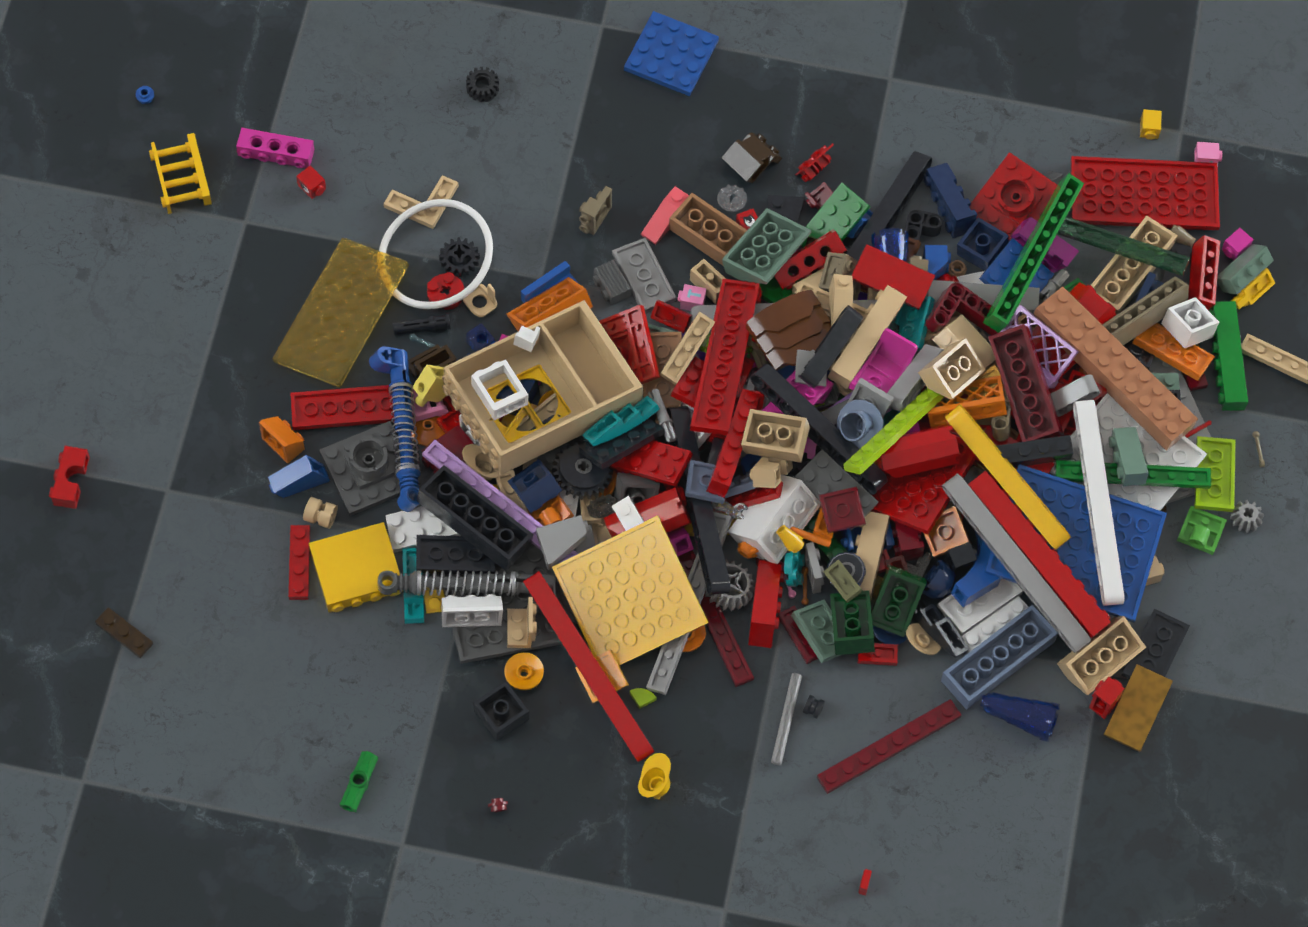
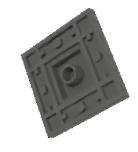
M390 421L319 450L350 516L400 496V484L395 468L398 465L395 459L398 457L394 455L398 450L394 449L396 443L393 442L395 436L392 433L395 430L392 429Z

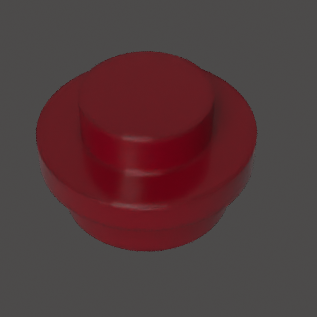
M503 798L492 799V803L488 804L491 812H500L507 810L506 805H508V801H504Z

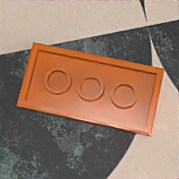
M1158 323L1133 340V344L1155 355V357L1197 381L1215 358L1214 355L1196 345L1184 348L1165 327Z

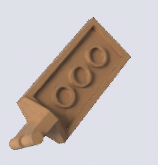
M650 332L659 374L683 337L682 332ZM661 375L660 378L643 384V398L648 396V393L652 392V390L659 389L666 410L668 407L682 406L681 401L670 396L676 385ZM656 416L655 422L659 424L658 418Z

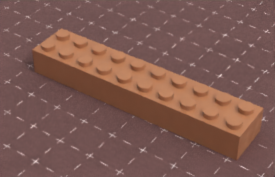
M1063 286L1035 309L1033 314L1035 317L1079 351L1073 360L1089 375H1093L1095 381L1105 387L1107 393L1166 451L1193 429L1198 418ZM1062 348L1070 356L1072 352L1067 348Z

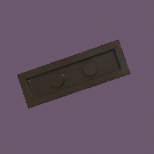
M109 607L95 621L97 626L139 658L153 645L152 640Z

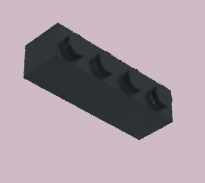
M1070 435L997 445V448L1002 453V457L1006 458L1014 468L1019 464L1030 466L1056 462V460L1067 461L1071 460L1074 454Z

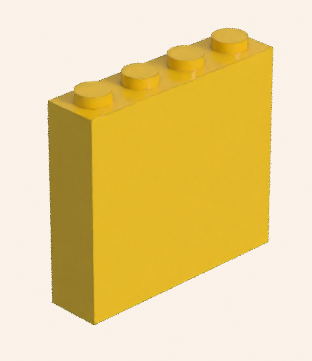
M384 522L309 543L311 556L328 612H340L346 607H357L364 602H375L382 597L389 596L380 593L378 590L377 581L379 574L388 570L400 576ZM384 580L382 583L385 586H390L392 581ZM397 590V593H393L390 596L399 595L400 590Z

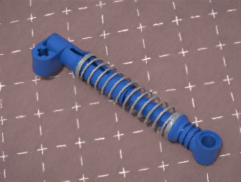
M382 346L369 358V364L377 372L390 374L389 395L392 396L390 402L393 403L390 408L393 410L391 415L394 416L391 421L394 423L392 429L395 430L392 434L395 436L393 442L396 443L394 449L398 450L394 453L398 457L395 459V462L398 464L395 468L400 484V496L397 503L401 510L411 512L420 504L417 502V495L419 490L418 478L421 471L419 467L420 461L418 460L419 454L417 453L419 449L417 446L418 440L416 439V420L414 419L416 416L414 413L415 407L413 406L415 402L413 400L414 393L412 392L413 385L409 377L407 351Z

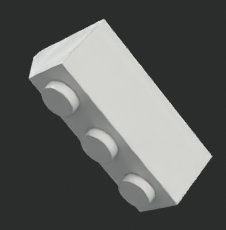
M489 594L485 597H477L475 595L457 597L450 595L442 598V627L501 626L503 605L501 596Z

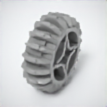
M726 559L725 563L730 579V592L727 594L709 595L706 589L705 597H711L710 603L716 602V608L720 605L723 606V611L727 607L731 611L735 607L739 610L752 599L755 587H753L755 580H752V574H747L748 568H741L742 563L735 565L733 560L729 564Z

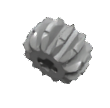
M1247 499L1244 504L1239 501L1234 506L1230 519L1234 520L1233 526H1239V531L1245 529L1247 534L1250 529L1256 531L1262 525L1264 513H1261V507H1255L1256 502L1249 504Z

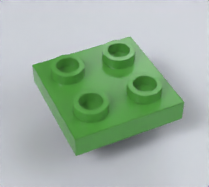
M1190 506L1177 541L1213 555L1227 520Z

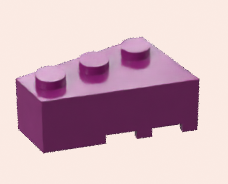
M1032 217L1022 221L1010 237L1014 238L1024 247L1038 221ZM1056 235L1042 264L1055 273L1067 267L1079 251Z

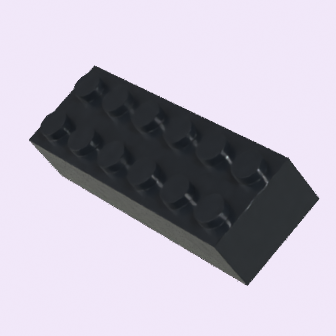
M445 465L419 488L417 495L418 503L505 571L531 546L534 534Z

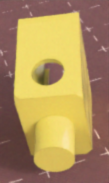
M425 366L413 385V389L418 394L414 400L417 405L424 407L428 401L440 402L446 396L442 388L444 385L442 379L444 375L443 367Z

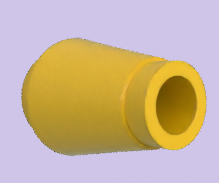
M785 525L778 528L776 533L789 552L797 553L802 549L804 541L800 535Z

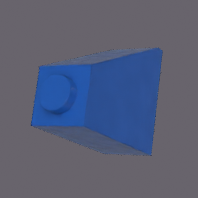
M308 455L303 456L268 477L271 492L282 498L330 481L324 464Z

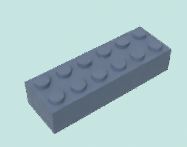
M1031 605L945 670L941 682L967 710L1056 641L1058 632Z

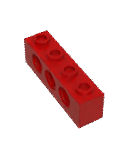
M834 229L793 253L774 275L782 289L786 288L788 290L793 287V284L796 283L795 281L812 275V271L817 268L819 270L824 268L827 255L822 256L820 254L822 247L828 246L829 252L844 254L843 252L847 249ZM807 256H812L814 259L813 263L809 266L805 265L804 259ZM791 266H797L798 271L795 275L788 274V269Z

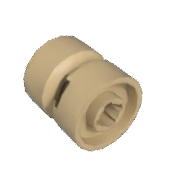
M310 497L304 510L303 520L313 524L318 522L319 526L330 529L336 518L338 506L329 502L323 504L322 500Z

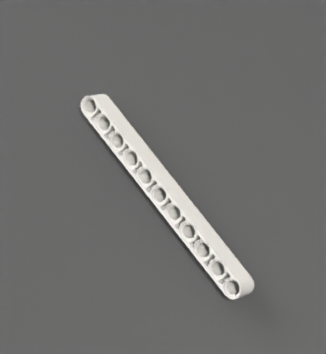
M1094 400L1074 401L1073 412L1103 606L1124 604V590L1096 405Z

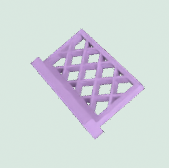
M1019 305L1009 324L1000 332L1019 326V314L1023 312L1026 315L1027 324L1025 325L1028 326L1032 339L1042 337L1043 349H1036V351H1044L1045 362H1040L1048 388H1055L1058 384V379L1079 351L1026 308ZM1038 324L1041 327L1042 335L1033 336L1031 325ZM1046 337H1054L1056 347L1047 348ZM1060 348H1067L1072 352L1067 359L1061 360ZM1056 349L1057 360L1048 361L1047 350ZM1058 363L1059 371L1055 376L1049 370V364Z

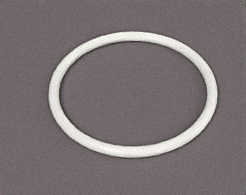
M434 199L407 209L389 226L379 247L378 269L383 284L396 299L414 308L438 309L461 301L479 286L489 270L493 255V240L486 221L476 210L455 200ZM432 207H452L466 212L479 224L484 234L486 245L484 261L475 279L458 294L440 301H418L400 293L391 283L385 264L386 250L396 229L410 216Z

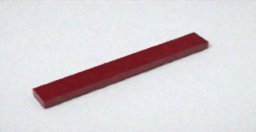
M693 550L678 556L687 578L696 558ZM704 593L700 605L709 622L706 626L735 687L754 680V676L720 606L716 608V602L710 603L711 597H705Z

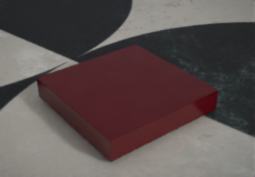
M857 486L819 495L828 534L866 525Z

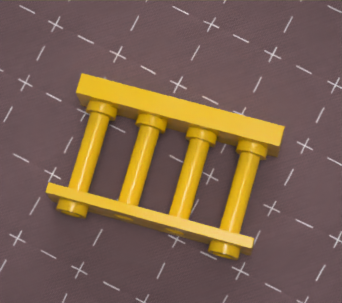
M194 133L187 134L188 142H185L184 145L156 151L155 143L151 142L152 150H149L151 161L156 163L164 195L160 198L163 208L167 207L168 214L172 213L170 204L199 198V200L203 199L204 206L212 204ZM186 151L187 153L191 152L192 157L189 160L160 166L158 159L160 157ZM191 167V169L195 168L196 173H193L191 176L165 182L162 173ZM194 182L195 184L199 183L200 188L197 191L171 197L167 195L166 189Z

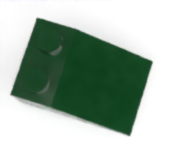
M889 565L871 611L873 626L904 637L925 588L926 579Z
M862 591L848 603L840 593L830 594L835 655L875 652L869 591Z

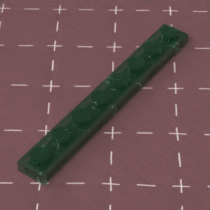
M1069 217L1065 218L1057 233L1058 235L1183 276L1190 260L1189 257Z

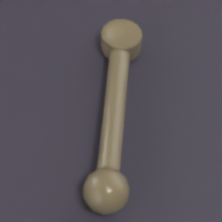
M1254 431L1252 436L1256 442L1259 466L1265 467L1258 438L1260 434L1258 431Z

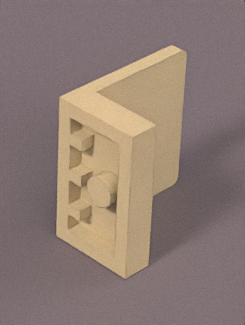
M533 597L528 598L527 609H507V648H531L532 641H535L537 622H535L536 603H533Z

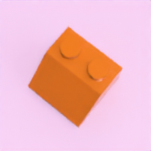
M276 416L259 422L262 439L287 464L305 450L304 438L300 433H295L286 420L282 421Z

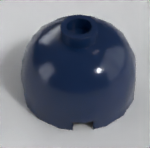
M943 560L937 561L940 564L938 566L933 565L924 576L926 585L922 594L931 599H940L946 594L950 596L954 587L955 573Z

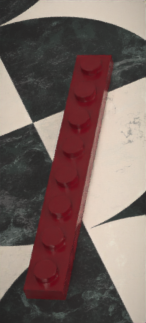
M950 699L818 774L817 779L828 794L961 718V713Z

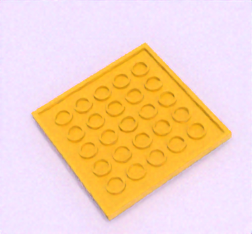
M659 516L649 519L552 566L594 657L612 650L620 666L709 623Z

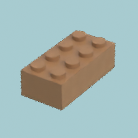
M693 193L687 197L669 218V230L722 266H724L723 257L747 231Z

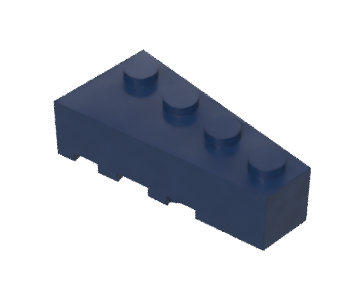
M948 163L928 168L924 177V183L931 190L933 202L937 203L938 213L945 221L946 231L950 232L952 238L964 235L976 220L977 213L975 209L971 210V202L968 198L964 199L963 189L961 185H956L957 179Z

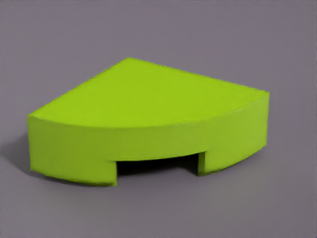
M636 688L630 690V695L639 709L657 700V697L647 689Z

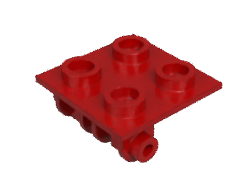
M834 144L828 147L824 145L817 149L810 156L811 158L804 161L798 167L799 171L795 175L801 174L804 182L811 181L819 171H822L830 163L831 156L829 154L825 155V153Z

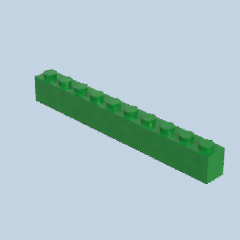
M1070 173L1059 181L983 321L984 324L998 333L1009 324L1084 185L1082 181Z

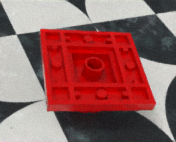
M1009 152L973 199L970 209H975L977 213L976 219L979 217L1008 234L1010 240V236L1022 221L1030 217L1037 221L1039 220L1057 184Z
M637 305L599 321L641 384L660 378L643 305Z

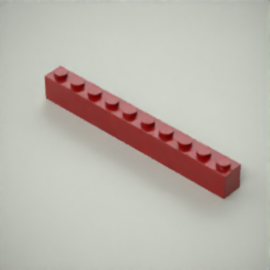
M984 471L968 484L969 487L1086 631L1090 639L1094 638L1111 623L1108 613L1098 607L1096 599L1091 594L1088 595L1084 590L1083 583L1079 579L1076 580L1069 566L1059 560L1058 553L1054 549H1050L1046 544L1047 541L1044 536L1035 531V527L1029 519H1025L1021 514L1022 510L1019 506L1013 504L1009 499V494L996 484L997 480L994 476Z

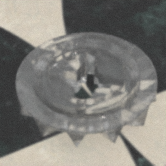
M728 184L727 187L721 188L717 200L724 210L735 212L745 206L747 193L744 192L743 188L737 187V185L730 186ZM734 193L735 198L730 203L729 196Z

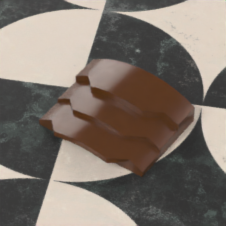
M812 290L798 292L766 307L746 322V329L776 371L787 365L796 366L797 350H816L831 328V320Z

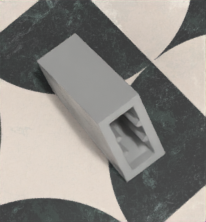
M581 515L536 528V536L548 570L552 569V566L562 561L587 539L589 526L586 520L583 521Z

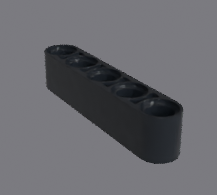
M847 305L815 350V356L808 361V364L804 367L805 370L798 377L812 388H815L864 316L850 305Z

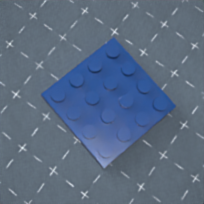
M653 11L624 65V71L690 96L719 41V36Z

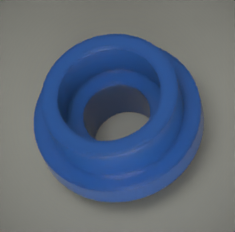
M142 86L136 91V99L142 104H148L154 98V91L148 86Z

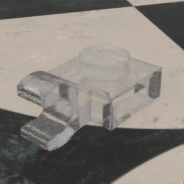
M726 501L723 504L712 503L713 512L731 516L733 520L735 518L744 519L740 511L748 510L744 503H738L735 506Z

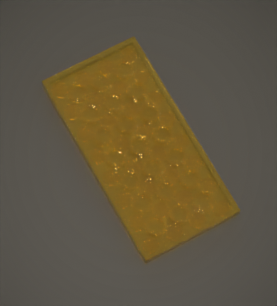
M342 237L276 351L273 361L341 387L409 266L408 262Z

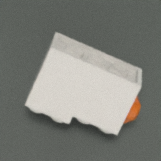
M781 474L783 488L780 498L746 507L727 531L738 543L737 550L740 555L747 559L756 557L762 560L766 559L775 564L779 563L788 550L776 533L778 528L785 525L789 529L794 526L803 530L821 506L820 501L802 480Z

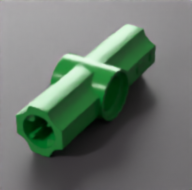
M362 751L356 767L350 775V781L340 802L341 808L349 812L357 811L363 794L368 789V782L378 761V756L368 751ZM357 779L364 780V782L359 785L354 783Z

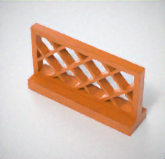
M1001 375L974 380L947 403L943 401L938 402L936 405H939V407L934 406L928 412L930 427L949 424L945 416L959 404L966 409L974 420L1007 415ZM998 383L994 388L988 387L990 384ZM971 387H977L974 392L969 390ZM983 390L989 392L985 396L980 395ZM964 393L969 395L966 400L960 398Z

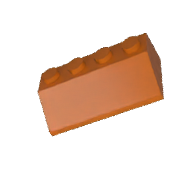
M568 277L508 312L507 316L516 330L519 331L521 326L527 328L585 300L590 309L593 305L586 288Z

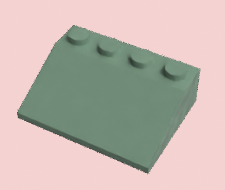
M766 208L723 257L722 261L725 272L740 281L768 284L812 232L810 229Z

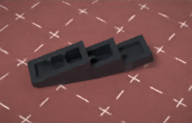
M921 595L913 617L921 627L954 658L969 650L970 648L949 617L943 618L933 603L928 605Z

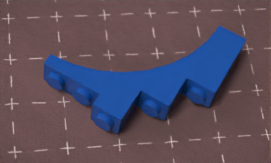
M976 531L977 560L967 575L955 583L951 592L952 596L962 607L967 606L996 588L1002 579L985 573L991 549Z

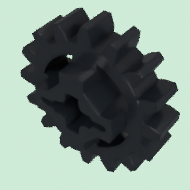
M460 237L455 242L453 239H450L451 244L445 242L444 248L440 249L439 255L441 267H445V272L451 271L454 275L458 273L459 277L464 272L468 276L469 270L474 272L475 266L479 265L480 259L478 247H474V242L468 243L467 238L461 241Z

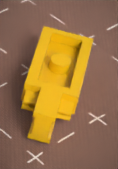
M1265 268L1237 294L1238 296L1231 300L1236 301V308L1241 309L1244 306L1252 305L1275 284L1269 269Z

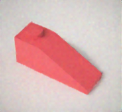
M675 186L664 198L641 235L656 245L669 231V218L689 195Z

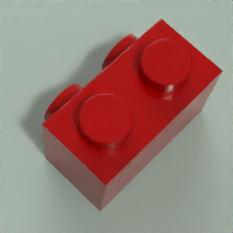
M1108 677L1105 681L1101 680L1095 687L1096 691L1092 695L1093 699L1089 708L1103 719H1106L1119 703L1125 688L1116 679Z

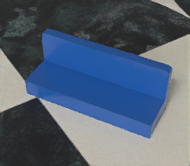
M564 261L521 290L522 302L529 301L568 277L576 281L570 274V265Z

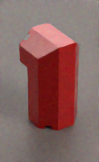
M946 424L904 434L876 460V465L894 478L958 464L959 459L956 458L959 457L957 439L955 434H951L949 431L953 430L952 425Z
M676 487L634 504L644 522L659 516L667 534L691 524L689 513L685 509L684 501ZM616 513L604 517L611 537L626 531Z

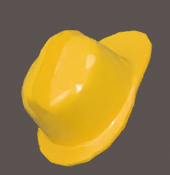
M653 754L645 761L638 784V790L642 796L660 799L670 789L669 774L671 762L665 754Z

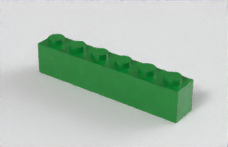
M1236 301L1215 302V305L1208 311L1219 321L1213 335L1214 342L1212 343V352L1216 355L1214 369L1218 372L1216 386L1220 388L1218 403L1222 405V411L1245 410L1248 404Z

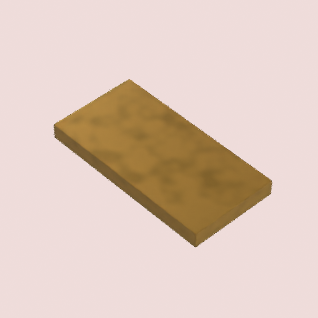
M1137 664L1104 736L1140 752L1173 681Z

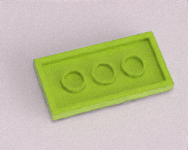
M1197 436L1196 445L1207 453L1206 457L1197 467L1211 468V488H1195L1194 509L1234 511L1236 440Z

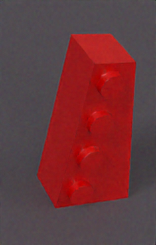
M764 560L758 561L748 641L750 646L772 647L774 629H778L779 617H776V613L780 614L781 602L777 601L778 598H782L783 586H779V583L784 581V571H781L782 563L775 564Z

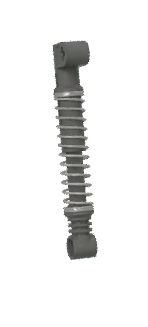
M387 570L379 574L377 586L380 593L384 595L397 593V590H400V593H402V590H405V593H407V590H409V593L414 595H421L422 592L424 596L426 590H429L430 595L433 594V590H437L439 596L441 590H444L447 596L449 590H452L455 596L456 591L460 590L462 596L464 590H466L468 595L476 593L478 596L479 593H483L486 596L487 593L493 595L499 593L501 596L502 593H506L509 596L511 593L512 596H518L520 593L530 594L523 581L533 574H520L518 571H512L511 574H506L505 571L503 574H498V571L495 574H491L490 571H488V574H483L482 571L480 574H475V571H473L472 574H467V571H465L464 577H460V572L457 571L456 577H452V571L450 570L449 577H445L444 571L441 572V577H437L436 571H434L433 576H429L427 570L425 576L421 574V571H414L410 573V576H407V573H405V576H402V573H400L399 576L397 573ZM542 574L555 594V574ZM384 580H390L392 581V584L390 586H385L382 582ZM536 603V610H537V612L540 613V614H543L542 611H541V609L539 608V606H538L537 603Z

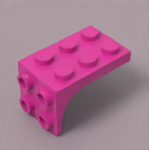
M885 328L872 354L851 381L848 388L854 390L859 379L863 378L888 393L912 362L918 346L894 331Z

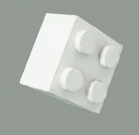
M1195 297L1169 307L1161 324L1184 348H1188L1212 338L1219 321Z

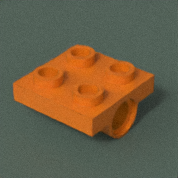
M559 493L555 498L545 502L538 510L530 513L527 509L529 515L543 526L574 516Z

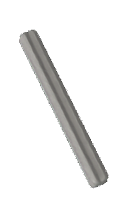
M792 673L771 760V763L780 766L782 764L802 679L801 674Z

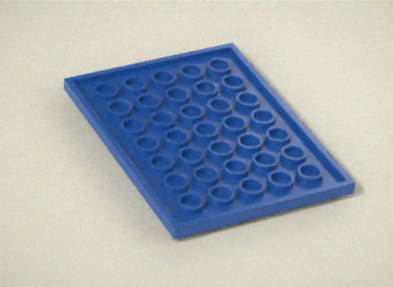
M1019 464L1017 472L1071 536L1068 541L1055 550L1060 557L1059 560L1069 566L1076 580L1079 579L1083 583L1084 590L1088 595L1091 594L1096 599L1097 605L1101 610H1105L1108 614L1116 617L1124 616L1126 620L1134 622L1167 513L1109 494L1124 590V604L1103 606L1085 486ZM1010 497L1009 499L1011 500V502L1013 504H1016L1014 500ZM1022 511L1021 514L1025 517V519H1029ZM1035 527V528H1034L1035 531H1036L1038 534H1041V533L1039 532V530ZM1047 541L1046 544L1050 547V549H1054ZM991 551L985 573L1017 583Z

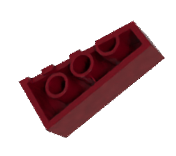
M891 520L893 539L895 538L896 543L893 546L895 557H899L900 563L922 559L924 543L921 541V532Z

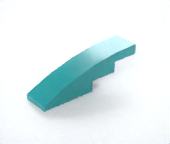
M646 396L635 406L628 403L616 414L611 410L583 433L582 436L592 446H596L631 430L660 410V408L649 396Z
M402 548L403 576H405V573H407V576H410V573L416 571V548ZM404 590L405 624L424 623V596L422 592L421 595H414L409 593V590H407V593Z

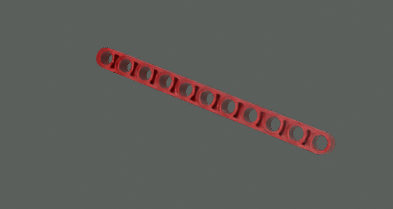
M540 571L525 579L523 583L637 762L639 763L653 754L655 751Z

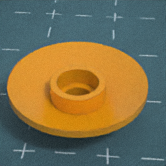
M518 653L507 661L504 674L507 682L512 687L518 690H529L541 682L544 675V667L540 659L535 655ZM522 672H527L528 675H527V676H521V673H522Z

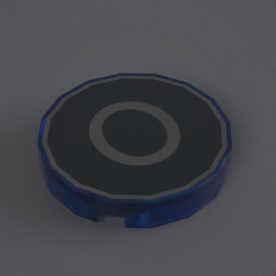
M843 552L833 557L828 567L837 560H840L860 586L866 576L865 564L861 558L850 552Z

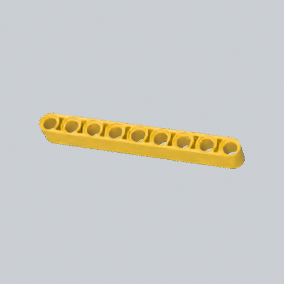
M959 404L945 416L949 424L952 425L954 430L1055 550L1071 538L1068 531L1012 464L1002 457L1001 451L962 405Z

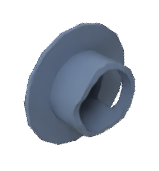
M853 400L847 403L840 410L837 418V429L840 430L846 440L851 441L859 449L883 428V419L880 411L873 403L866 400Z

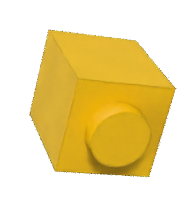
M1143 109L1140 122L1141 138L1150 140L1159 138L1162 111Z

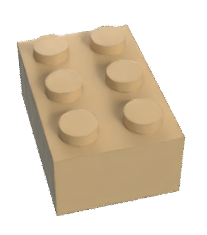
M750 409L741 445L746 454L801 462L810 426L807 418Z

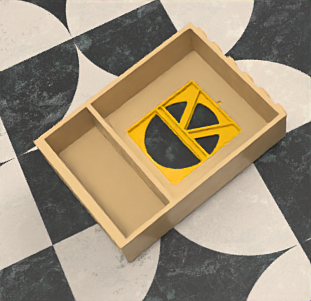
M585 300L527 327L535 331L537 326L540 327L539 337L531 352L513 345L516 335L514 333L443 367L444 375L442 379L444 385L442 388L446 396L451 397L453 407L456 411H460L462 421L465 425H469L473 438L475 440L478 439L484 455L487 454L489 456L492 468L494 470L497 469L500 475L581 436L611 410L616 414L628 403L635 406L642 400V384ZM506 359L519 380H538L552 388L558 400L556 413L548 423L543 424L528 402V405L519 410L509 427H506L498 419L493 420L471 385V375L478 370L490 367L495 362H501ZM505 373L482 383L494 403L502 400L496 399V397L507 385L513 393H517ZM526 414H528L536 429L530 431L516 430Z

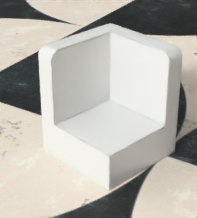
M521 326L519 332L515 335L513 345L531 352L539 337L540 327L537 326L535 331Z

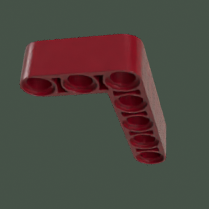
M959 282L952 283L943 291L926 320L927 329L936 333L949 322L956 310L991 336L998 333L983 323L992 305Z

